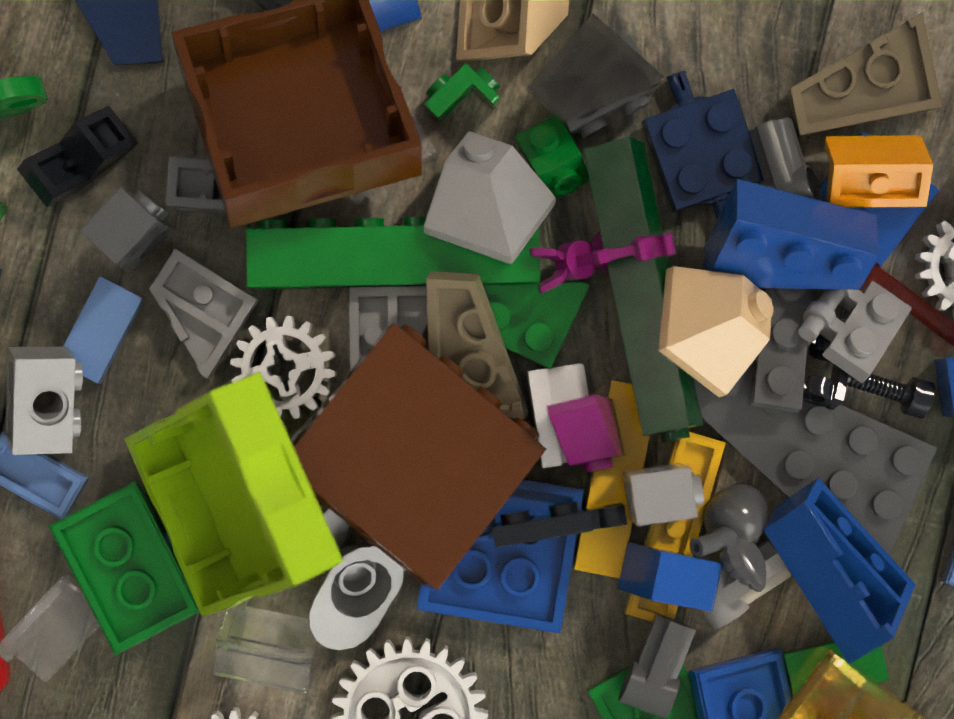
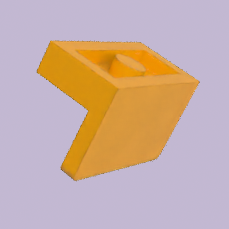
M921 136L826 137L825 150L830 162L826 193L828 203L843 207H927L933 162Z

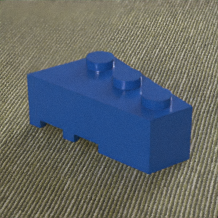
M737 179L704 246V270L744 275L758 288L860 290L880 256L877 215Z
M817 478L778 504L763 530L846 661L850 664L894 638L916 584L827 486Z

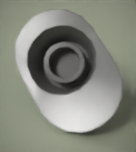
M364 541L339 550L343 563L324 571V581L312 601L308 613L309 628L315 640L326 648L345 650L354 648L367 640L378 627L403 583L404 569L377 547Z

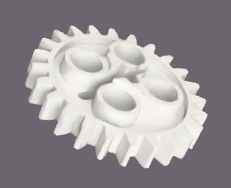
M410 636L405 637L402 650L396 651L393 643L388 639L384 645L385 655L380 656L370 647L366 651L369 662L367 666L357 660L351 663V668L357 678L341 677L339 684L349 693L334 695L332 703L343 708L344 711L333 714L330 719H372L365 714L363 703L373 697L383 699L389 706L390 713L383 719H400L403 707H406L410 712H414L441 692L446 693L447 698L421 711L418 719H432L440 713L448 714L454 719H487L488 710L474 706V704L479 703L485 698V691H470L469 687L477 680V674L472 672L461 675L460 671L465 663L463 657L456 659L450 664L446 661L449 648L447 645H444L435 655L430 653V639L426 638L420 650H414ZM412 672H422L430 679L431 687L426 693L413 694L405 687V677Z

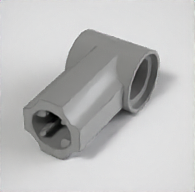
M766 540L757 546L762 553L766 565V585L761 592H756L747 585L740 584L739 580L731 577L730 572L722 565L713 611L701 610L712 629L716 630L731 623L749 609V603L791 577L785 563L769 541Z

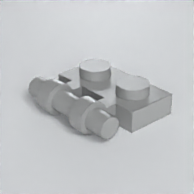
M873 280L863 292L853 289H823L824 292L819 300L811 302L803 314L804 322L798 330L800 337L809 342H814L819 334L829 340L830 343L822 356L861 383L871 375L912 309L911 306ZM838 305H841L850 312L844 322L839 320L834 312Z

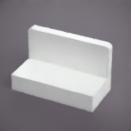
M573 364L551 369L527 371L535 429L540 435L537 441L546 448V451L540 457L541 467L548 468L568 463L549 418L547 406L589 396L584 365Z

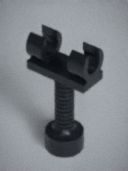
M819 334L816 340L811 342L810 356L821 361L831 362L822 356L830 341ZM833 364L831 379L816 375L808 376L807 382L804 381L803 401L814 405H825L826 408L834 410L844 401L848 385V387H853L854 389L857 388L867 393L898 401L901 403V412L903 414L923 419L932 405L935 385L933 382L917 377H912L908 384H902L871 374L861 383Z

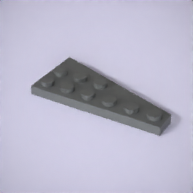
M752 364L730 392L722 397L716 396L694 379L702 419L731 447L748 460L781 493L789 498L819 478L890 556L937 451V447L841 404L834 410L826 408L825 405H814L802 401V410L797 414L751 407L749 402L753 372Z

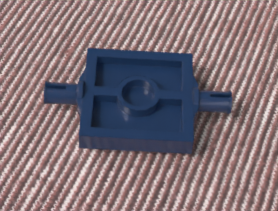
M680 71L678 74L675 73L666 77L676 104L668 111L646 118L641 123L672 211L676 212L693 205L708 206L712 204L715 216L718 219L737 179L755 184L764 181L735 90L732 89L711 97H694L686 71Z

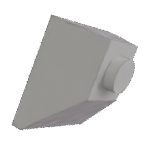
M469 131L445 160L423 226L424 234L512 265L555 206L556 197L512 145Z

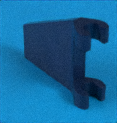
M75 0L114 65L163 62L158 0Z

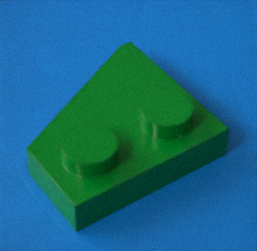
M584 282L562 283L543 294L539 293V284L483 285L506 349L551 369L590 285Z

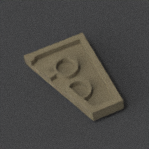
M923 12L790 88L787 92L797 137L800 138L922 113L942 107Z
M431 271L426 278L428 351L437 359L443 355L456 363L464 371L462 379L475 390L478 387H483L496 396L502 403L499 410L510 419L520 418L525 420L529 411L480 275Z

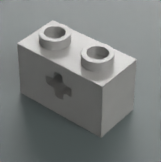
M676 463L622 471L629 519L635 525L643 526L698 517L696 505L704 504L703 487L700 475H694L689 466Z

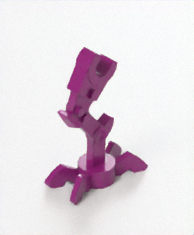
M599 231L588 243L585 241L567 242L562 244L557 250L529 248L531 256L548 258L551 261H555L556 270L551 277L539 284V293L543 294L562 284L565 279L568 281L586 279L592 276L595 270L609 274L607 263L614 261V259L634 255V259L641 262L658 256L675 254L672 233L657 236L635 237V240H631V245L599 249L603 246L601 232Z

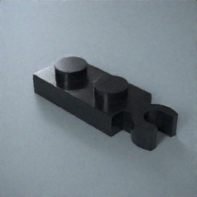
M572 501L548 506L550 513L548 515L530 517L528 509L500 514L501 523L492 524L496 548L594 531V529L626 525L627 519L625 507L622 503L579 509L578 502Z

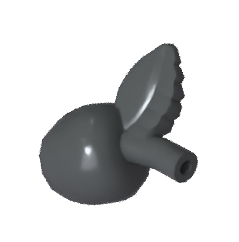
M735 483L720 490L712 497L703 517L708 534L691 539L690 550L695 557L720 551L719 557L723 562V567L730 572L731 577L738 579L740 584L747 585L756 592H761L766 585V565L756 543L761 538L764 532L763 529L768 521L767 504L765 497L755 487L749 484Z

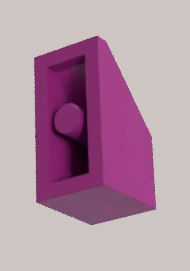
M591 395L547 406L549 418L569 466L583 465L585 473L596 472L614 467L612 458L625 456L613 399Z

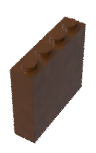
M393 323L383 330L292 443V446L318 501L426 588L438 591L546 451V448L537 441L540 435L531 425L520 418L512 421L499 410L502 403L496 396L483 387H478L475 390L462 379L464 371L456 363L443 355L437 359L423 346L427 342L416 330L406 324H403L400 328Z

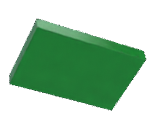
M138 480L48 526L114 655L200 612L175 557L173 548Z

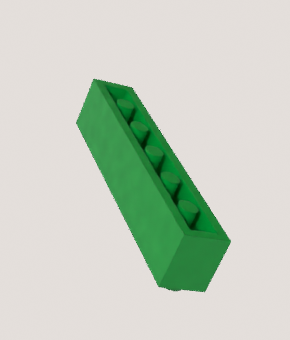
M426 217L403 218V226H384V218H356L355 227H336L335 219H308L307 228H288L287 220H259L258 229H246L247 288L252 290L427 286L426 278L431 271L479 274L483 285L540 284V258L531 256L529 249L540 248V233L538 228L511 265L424 234L423 226Z

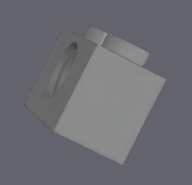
M8 347L5 441L12 455L72 453L73 437H79L81 433V415L79 408H74V391L82 389L83 371L81 362L75 361V357L67 347ZM45 391L56 393V399L51 406L44 409L33 407L34 400L40 393Z

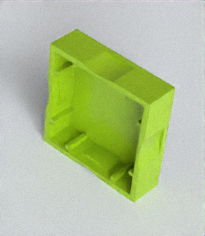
M260 372L212 390L177 409L174 415L156 421L124 439L151 502L166 528L175 557L202 617L234 607L252 597L261 598L296 586L343 563V559Z

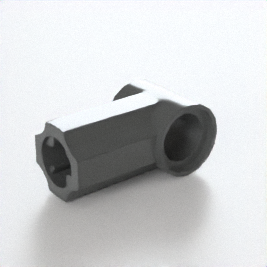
M791 118L771 120L757 125L756 128L749 131L764 181L760 182V185L822 201L820 186L813 170L805 163Z
M655 613L637 661H632L620 689L618 702L661 719H666L675 702L680 685L678 675L696 629L670 617Z

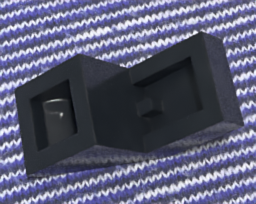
M107 106L75 121L59 143L24 159L17 170L43 204L49 207L83 189L134 149L138 142L111 107Z

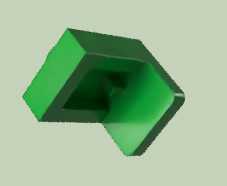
M465 63L451 78L443 74L429 87L425 93L429 98L424 104L425 110L440 124L472 91L491 110H494L500 104V96L496 93L500 86L482 67L474 71Z
M558 114L514 135L529 166L556 198L573 193L579 186L589 181L582 155Z

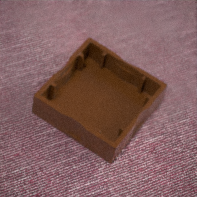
M293 0L273 10L252 14H238L172 31L178 64L230 228L422 175V144L401 87L394 79L386 63L383 38L369 0Z

